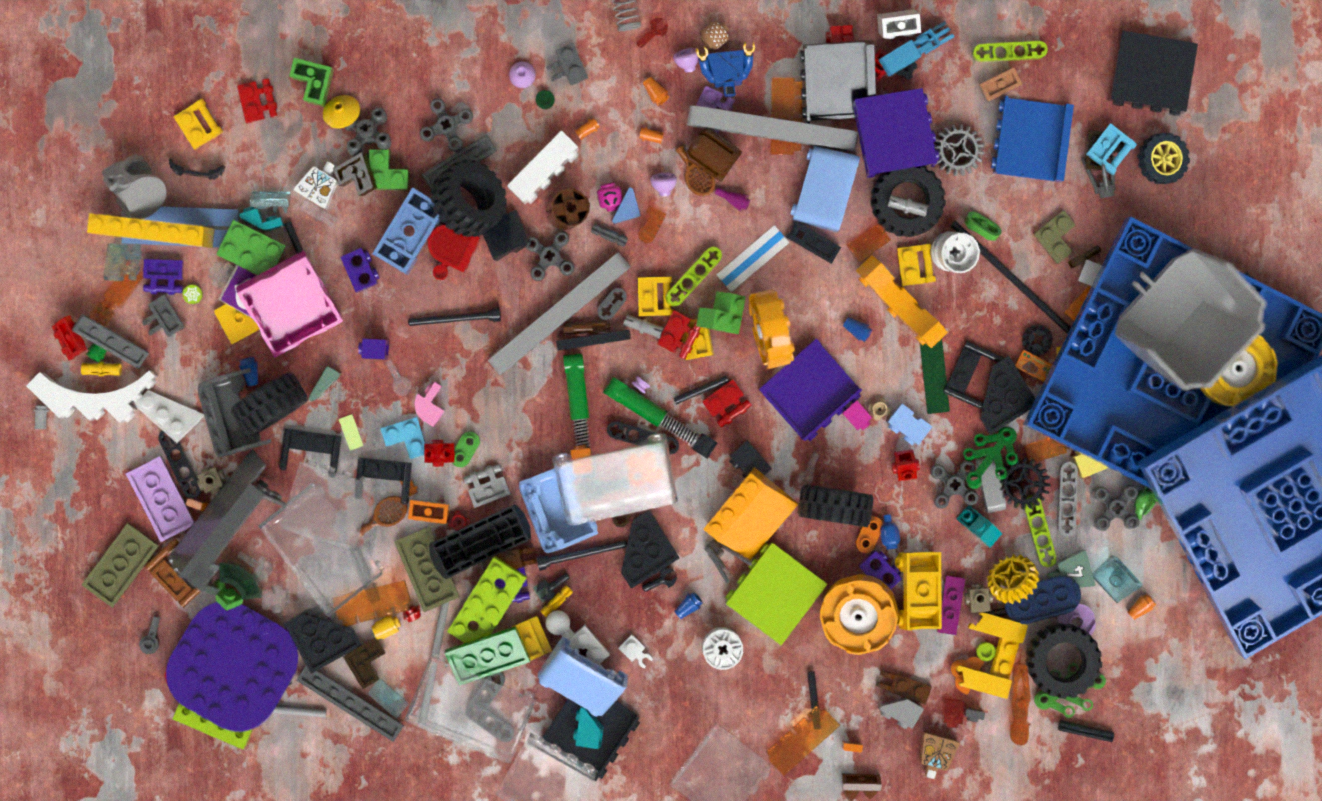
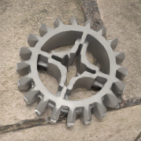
M962 124L959 125L958 130L955 125L951 126L952 131L948 127L944 128L946 135L943 132H939L938 135L941 139L936 138L935 141L939 145H934V148L938 149L939 152L937 164L940 162L943 164L939 169L943 170L947 167L946 174L953 170V176H957L958 171H960L961 176H964L965 169L970 174L972 172L970 166L976 169L978 165L975 161L982 162L978 155H984V151H979L978 148L984 147V144H977L981 137L979 136L976 139L973 137L977 133L975 130L971 134L968 133L970 131L969 126L963 131ZM961 135L958 143L946 142V139L950 136ZM966 139L972 144L973 154L965 147ZM961 144L960 147L963 152L955 157L954 148ZM943 147L951 153L950 162L944 156ZM959 157L971 159L966 165H955Z

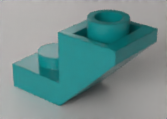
M254 206L243 209L244 213L239 214L241 219L266 232L285 226L281 217L277 218V215L266 218V222H264L260 209H254Z

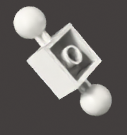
M557 610L547 616L546 627L550 633L561 635L570 640L569 647L573 650L577 648L578 654L580 652L579 648H586L587 655L582 656L604 668L600 663L610 655V652L586 624L574 633L570 629V619L565 612Z

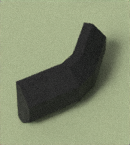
M514 504L430 543V557L436 570L444 579H448L493 556L531 540V529L524 512Z

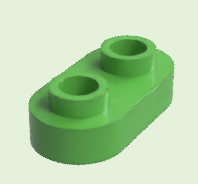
M969 212L964 219L968 229L973 230L987 240L995 241L1001 234V228L996 223L977 212Z
M467 432L463 434L454 449L455 462H452L454 466L461 468L468 465L480 445V438L476 433ZM468 438H472L474 440V443L472 445L467 444ZM459 454H462L464 456V460L462 462H459L457 460V456Z

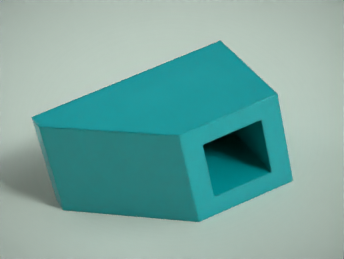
M970 505L957 517V520L989 548L1002 535L989 520Z
M581 707L576 713V721L579 722L578 729L575 728L573 740H576L575 746L599 749L602 745L604 727L596 716L590 714L586 708Z

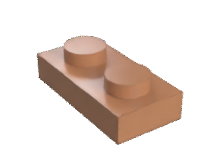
M1012 68L981 83L979 87L986 101L989 102L1023 84L1015 68Z

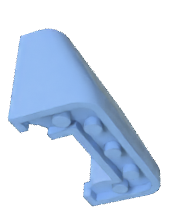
M813 146V149L809 148L806 159L810 161L797 204H793L790 215H794V221L837 233L843 220L860 156Z
M571 462L519 482L520 493L540 545L546 553L563 549L598 534L595 520L590 517L585 518L580 503H576L577 495L572 482L575 481L577 474H573Z
M562 636L538 672L539 683L546 688L550 687L586 708L593 716H603L626 689L628 675L621 670L614 674V670L611 669L609 672L578 654L577 648L573 650L569 647L571 641Z

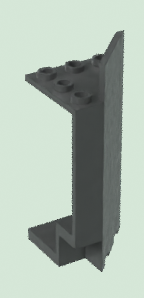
M253 449L250 450L167 558L172 563L173 569L178 572L177 576L187 579L199 591L215 596L220 591L210 581L221 567L215 560L262 499L283 507L286 505L281 500L283 497L278 492L269 489V485L262 479L257 480L267 465Z

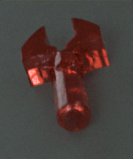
M655 18L649 22L651 30L637 41L638 47L642 48L656 35H660L663 38L667 34L668 24L663 29L656 30V25L663 18Z

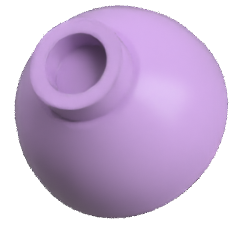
M696 48L683 49L673 56L674 62L684 69L685 72L696 70L695 66L699 60L695 52Z
M520 61L511 67L509 78L514 86L527 88L535 81L536 72L531 64Z
M668 172L653 175L650 181L660 196H669L671 194L670 191L676 185L677 176Z

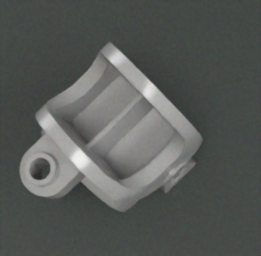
M135 154L132 157H127L125 161L114 163L102 171L104 183L110 191L114 192L117 198L116 202L122 209L120 211L122 217L146 219L157 212L165 201V184L159 177L152 174L150 166L141 155L137 156Z

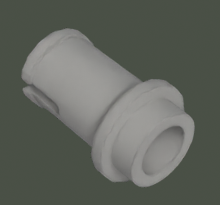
M35 405V409H33L35 412L34 429H47V412H49V409H47L46 405Z

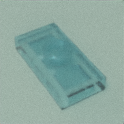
M381 678L368 692L374 700L395 718L409 705L402 696Z

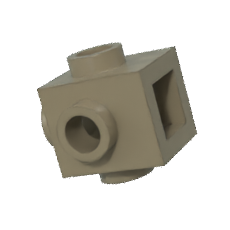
M206 467L201 470L202 474L197 475L199 478L197 484L200 490H204L205 493L211 492L212 495L220 491L226 480L223 470H220L219 467ZM208 477L213 478L212 484H209L207 480Z
M973 584L972 588H967L964 598L965 604L969 606V612L991 611L990 603L993 602V595L989 588L983 587V584Z

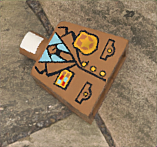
M923 731L919 762L927 765L924 776L936 779L938 769L947 771L960 742Z

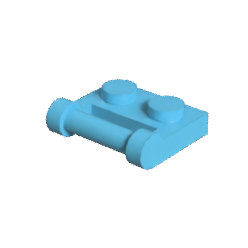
M1110 123L1086 155L1100 166L1105 164L1106 171L1114 175L1118 165L1137 144ZM1122 141L1125 145L1113 161L1108 163L1106 160Z

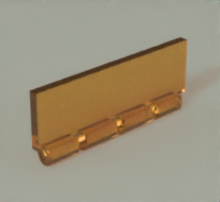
M772 78L771 118L802 123V118H794V115H802V99H795V96H801L802 82H795V78ZM771 139V155H794V151H802V144Z
M402 580L335 597L333 602L338 620H342L344 626H350L358 623L357 616L360 623L376 619L375 611L378 618L393 615L392 607H394L396 614L409 611L411 599L406 581Z
M818 706L813 708L807 714L811 719L810 722L803 717L793 726V729L797 732L796 734L789 730L779 739V742L783 745L782 747L778 743H774L766 751L770 756L768 760L783 776L840 726L825 708L823 710Z

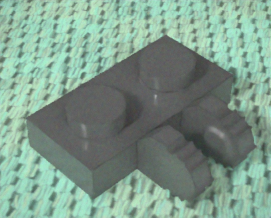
M573 43L555 50L560 61L546 67L547 71L562 66L564 72L553 75L551 77L552 82L567 76L570 85L573 86L588 79Z
M162 295L148 304L153 315L142 321L143 326L150 324L155 319L159 322L158 326L148 331L150 336L163 329L167 337H171L185 328L166 295Z

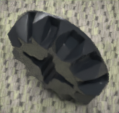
M1032 325L1025 330L1022 336L1025 350L1033 355H1042L1052 347V334L1045 326ZM1035 335H1037L1038 337L1043 335L1045 336L1041 340V345H1039L1038 343L1031 345V343L1035 340Z

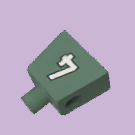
M1083 549L1055 563L1057 571L1047 574L1048 578L1059 575L1069 576L1078 583L1080 588L1096 586L1086 550Z

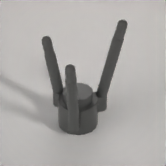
M1082 157L1081 161L1085 168V158ZM1105 164L1101 165L1104 182H1100L1099 187L1091 170H1086L1094 187L1095 194H1099V198L1115 195V174L1111 175L1110 183L1107 179Z
M712 540L704 550L708 553V556L714 562L726 583H729V579L723 571L726 570V566L720 559L724 554L723 549L744 563L752 565V562L722 543H718L716 540Z

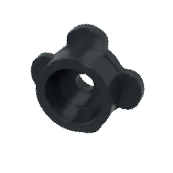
M915 62L906 66L908 70L903 68L896 72V75H901L907 80L912 79V73L917 69Z

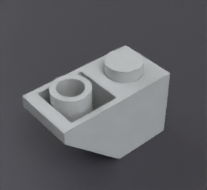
M905 697L879 704L877 707L881 710L880 714L889 720L893 717L898 720L896 724L904 729H907V727L913 729L924 710L923 707Z

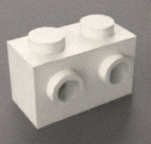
M915 9L877 14L878 33L885 39H893L900 35L913 36L915 33H921L920 14Z

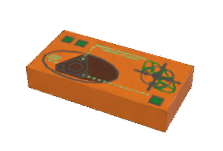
M1022 350L1015 366L1017 369L1044 382L1052 364Z

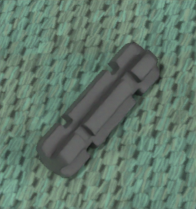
M594 224L591 232L593 234L601 235L602 238L613 243L617 242L622 247H625L628 241L626 236L618 235L619 233L605 227L602 228L601 225Z

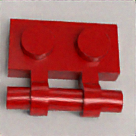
M269 78L262 80L263 87L259 89L256 81L237 86L246 124L265 120L264 112L269 111L270 118L278 116L276 110L278 109L277 102H274L272 93L274 89L270 84ZM265 94L266 105H262L260 95Z
M674 310L657 344L672 353H675L679 347L682 349L679 357L686 359L688 353H691L693 349L692 345L695 339L701 333L699 332L701 327L696 326L697 322H695L693 327L689 326L692 318ZM685 332H687L689 336L686 342L684 343L681 340Z
M70 315L63 317L55 325L51 326L54 331L53 335L55 339H58L62 347L61 351L63 355H66L68 361L75 359L76 356L87 350L83 338L72 331L75 322Z
M733 379L702 401L712 417L718 413L723 417L717 421L721 428L726 424H731L734 418L740 414L743 415L752 406L748 399L742 404L738 399L744 394ZM734 403L736 408L727 414L724 409Z

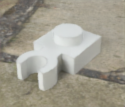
M632 634L618 648L631 661L637 658L642 668L646 667L642 663L643 658H648L650 661L653 660L650 654L642 652L645 646Z

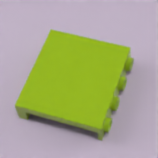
M771 542L770 544L766 543L760 550L761 556L758 560L753 559L752 565L748 566L749 572L746 575L742 574L736 582L739 584L735 590L731 589L725 597L727 599L725 603L778 644L782 645L827 586V583Z

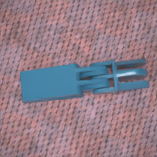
M946 21L915 38L916 41L910 40L879 59L878 61L888 77L922 57L921 54L925 53L926 55L954 38V34H951L939 41L940 37L951 31L949 27L937 34L934 33L947 24Z

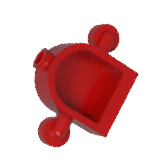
M445 225L435 228L427 239L431 255L441 262L440 265L435 266L433 269L434 278L445 280L449 273L448 266L465 273L481 238L477 236L465 237L462 234L458 235L454 233V230L446 228Z

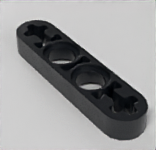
M630 330L559 340L556 341L557 351L630 340L631 335Z
M615 421L611 422L607 427V433L613 439L670 455L675 454L679 449V443L673 437ZM615 424L619 425L618 429L624 430V426L628 427L625 439L621 438L623 435L621 433H617L616 436L612 435L610 427H614ZM631 430H637L639 432L638 440H630L628 433ZM654 435L657 437L658 442L655 446L647 444L648 436ZM661 437L665 438L663 441L665 443H669L670 440L674 441L673 444L676 445V448L672 449L671 452L667 451L668 447L666 446L658 449Z
M161 431L158 437L160 445L185 496L192 499L197 498L202 491L197 484L198 478L180 441L176 443L171 438L172 445L176 443L177 446L167 450L170 444L168 441L163 440L165 432ZM173 450L181 452V458L178 461L171 458ZM182 467L189 469L190 473L187 478H182L179 474V470ZM193 477L194 481L190 483L193 487H197L195 495L188 492L190 486L188 483L184 485L183 481L190 480Z

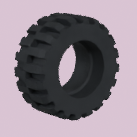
M464 159L455 162L435 178L431 188V194H433L431 202L434 203V212L439 215L438 219L446 224V228L452 229L454 233L462 234L465 237L479 236L500 222L506 212L505 206L507 205L505 188H502V181L498 180L495 176L497 174L493 170L490 171L487 165H481L480 162ZM460 187L472 194L477 203L478 210L471 207L465 201Z
M926 166L884 172L876 181L871 193L872 199L870 200L873 209L872 213L878 220L877 223L883 226L888 233H893L899 237L918 236L930 230L942 217L943 208L946 205V200H944L945 189L941 186V180L937 179L932 170L926 169ZM905 182L918 185L924 191L926 197L925 205H928L926 216L918 215L913 218H903L897 215L892 207H887L893 189Z
M288 372L241 399L231 408V414L244 435L250 437L269 428L296 411L308 401V395L296 376Z
M804 484L801 487L797 513L799 517L868 527L871 521L874 498L871 494Z
M1069 623L1046 626L1045 630H1040L1036 633L1035 639L1032 638L1030 641V648H1027L1026 665L1033 682L1042 691L1061 699H1066V697L1075 698L1080 693L1082 695L1087 692L1086 689L1092 688L1095 685L1094 681L1096 678L1099 679L1101 674L1099 670L1102 668L1103 662L1100 658L1102 654L1098 644L1089 633ZM1059 643L1074 645L1080 651L1082 657L1080 668L1074 675L1068 678L1053 676L1046 665L1049 651Z

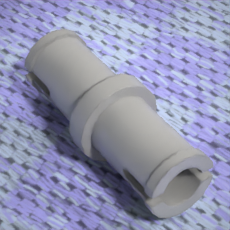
M890 195L887 206L903 210L907 214L911 212L923 217L926 216V210L928 209V205L914 202L910 198L903 199Z
M627 314L623 326L638 330L641 334L647 333L660 338L663 331V326L655 325L648 322L647 319L641 320Z

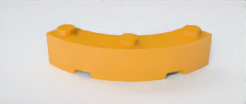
M873 255L856 270L860 276L858 280L865 287H870L888 307L887 312L893 318L897 316L917 335L915 338L921 345L927 344L932 348L948 333L936 318L926 309L923 310L918 305V302L903 287L896 283L891 273Z

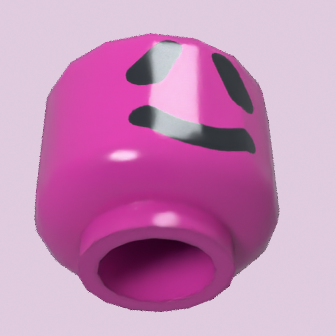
M615 182L600 185V188L597 190L598 203L601 208H606L607 212L618 210V206L623 201L620 186L616 185Z

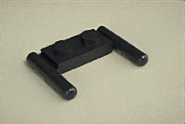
M966 341L943 393L981 409L983 402L964 393L981 355L995 362L1004 357Z
M285 428L279 469L282 471L287 469L289 449L331 454L329 476L332 478L336 477L342 436Z
M358 457L355 499H362L365 477L403 481L401 503L404 505L408 504L412 463Z

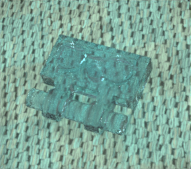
M108 243L103 274L104 280L124 281L125 274L129 275L130 280H136L137 274L140 271L138 264L139 259L142 257L141 245L136 243L133 245V249L128 251L127 244ZM127 260H131V264L126 266Z

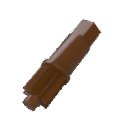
M606 321L564 323V335L606 333V329H610V324H606Z

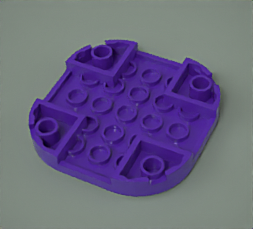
M215 602L201 609L192 619L169 658L166 668V680L173 697L185 708L225 730L232 732L249 731L263 725L273 714L277 704L296 674L299 660L298 651L289 633L275 622L242 604L226 611L218 602Z

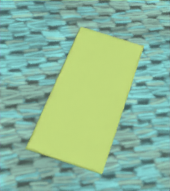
M351 414L339 419L350 451L362 447L363 443L353 415Z

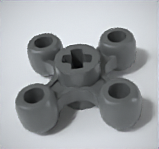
M440 98L433 99L430 103V108L437 115L438 121L434 126L423 127L420 130V137L423 141L430 142L435 136L443 134L448 138V148L452 152H459L463 148V141L457 137L456 128L460 124H470L473 121V113L469 109H462L456 116H449L445 111V102ZM436 103L441 104L439 109H435ZM467 113L469 118L465 120L462 117ZM449 121L451 128L447 127V130H444L442 123ZM426 131L431 132V135L429 137L424 136V133ZM455 141L459 142L456 148L452 147V143Z
M375 108L371 113L370 120L365 119L359 122L356 119L354 123L344 127L347 131H355L357 133L356 137L350 139L346 144L347 151L351 156L361 153L364 144L375 142L381 150H387L391 147L392 140L390 135L377 131L378 126L383 125L387 121V114L383 108Z
M557 232L554 236L553 244L548 247L542 246L536 237H529L530 241L536 242V246L531 248L528 245L526 249L530 252H536L540 256V263L533 267L530 272L533 280H543L546 270L550 266L558 267L565 276H570L574 273V264L571 261L563 260L559 255L560 249L569 242V235L566 232ZM559 236H565V241L559 242ZM548 251H551L552 254L555 253L552 261L544 258ZM570 265L571 270L568 272L564 271V266ZM540 270L541 276L535 277V271Z
M963 461L960 464L959 471L954 475L948 474L940 464H935L931 467V476L944 483L943 492L937 494L933 499V503L937 508H946L950 497L955 494L960 495L967 505H975L978 502V494L973 490H968L964 485L967 475L975 471L973 462ZM969 465L970 470L966 472L964 467ZM937 468L941 470L939 475L935 474V469ZM954 479L955 482L959 483V486H956L955 490H953V487H950V484L953 483ZM970 494L974 497L972 501L968 500ZM943 498L944 503L940 505L938 500Z
M1126 485L1122 490L1121 496L1118 498H1112L1108 490L1102 486L1096 487L1093 490V498L1103 502L1106 506L1105 513L1094 520V527L1097 530L1106 531L1114 518L1122 519L1127 529L1134 530L1138 528L1140 524L1139 518L1129 514L1126 509L1127 503L1138 496V489L1135 486ZM1129 489L1133 491L1131 496L1128 495ZM1099 491L1103 492L1102 497L1098 496ZM1117 503L1120 509L1117 511L1112 510V507L1116 506ZM1131 519L1134 520V524H1133V525H1130V524H1129V521H1130ZM1101 520L1104 521L1103 527H1100L1099 525Z

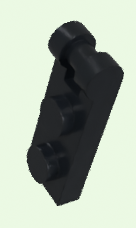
M794 221L791 232H788L785 238L832 264L841 247L799 222ZM799 231L805 233L802 239L796 237Z

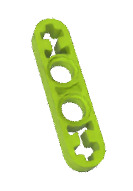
M1042 41L988 43L977 45L972 51V56L977 62L1033 60L1043 58L1047 54L1048 48ZM1037 45H1039L1041 49L1043 48V51L1040 53V55H1038L1035 51L1030 52L1031 56H1028L1029 49H1035ZM1016 46L1024 48L1023 56H1017L1014 53ZM989 47H992V58H989L990 54H985L983 58L976 54L980 48L986 52L990 51ZM997 47L1005 49L1004 57H998L995 54Z
M717 247L708 248L674 284L665 297L666 302L670 306L680 305L720 262L722 258L720 249ZM709 251L711 253L715 251L717 253L715 256L717 260L712 259L708 264L702 261V258L706 261L710 257ZM701 264L705 267L703 275H698L695 272L696 265ZM685 278H689L692 281L690 289H686L682 285V281ZM678 286L680 290L685 292L686 294L684 295L683 293H680V295L677 297L679 301L677 302L675 300L674 302H672V296L670 294H676L679 291V289L676 288Z
M1028 495L1027 499L1031 498L1034 495ZM1038 499L1040 505H1034L1035 511L1040 510V513L1029 515V512H1033V510L1029 509L1027 504L1024 511L1038 561L1044 567H1052L1056 563L1057 557L1042 503ZM1036 516L1042 519L1040 527H1034L1032 524V519ZM1040 535L1047 537V543L1043 546L1037 543V538ZM1050 546V550L1046 551L1049 556H1052V559L1047 564L1046 561H1043V558H1045L1044 551L1040 552L1039 549H1046Z

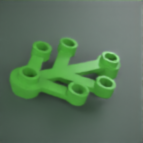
M1076 663L1069 664L1065 678L1071 677L1076 673L1070 671L1071 666H1075L1078 671L1079 666ZM1054 669L1050 672L1051 674L1054 672L1058 673V678H1061V672L1059 670ZM1102 674L1099 676L1102 683H1095L1094 689L1099 690L1104 687L1106 679ZM1039 691L1035 695L1034 702L1039 709L1047 710L1053 708L1068 718L1075 714L1073 706H1064L1056 702L1055 700L1061 699L1057 696L1053 697L1044 691ZM1041 697H1046L1048 702L1042 703ZM1066 697L1065 699L1080 706L1084 711H1090L1093 708V702L1090 699L1084 700L1079 697ZM1084 702H1089L1091 707L1085 708ZM1067 708L1072 709L1073 713L1071 715L1066 714L1065 710Z

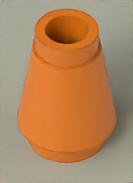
M652 77L643 82L653 104L660 106L669 99L668 91Z
M1146 593L1141 595L1127 612L1135 620L1154 610L1153 607L1156 606V603Z

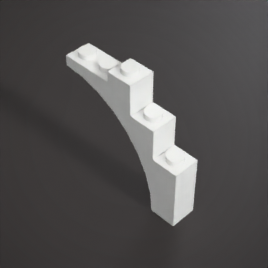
M148 371L139 380L125 388L108 393L92 394L69 389L55 382L44 372H39L27 387L59 418L70 417L75 411L74 407H76L89 421L99 420L105 414L103 410L106 409L119 423H124L125 421L128 423L135 416L133 412L136 410L131 403H136L143 396L141 393L146 388L148 390L152 388L158 376L153 371Z

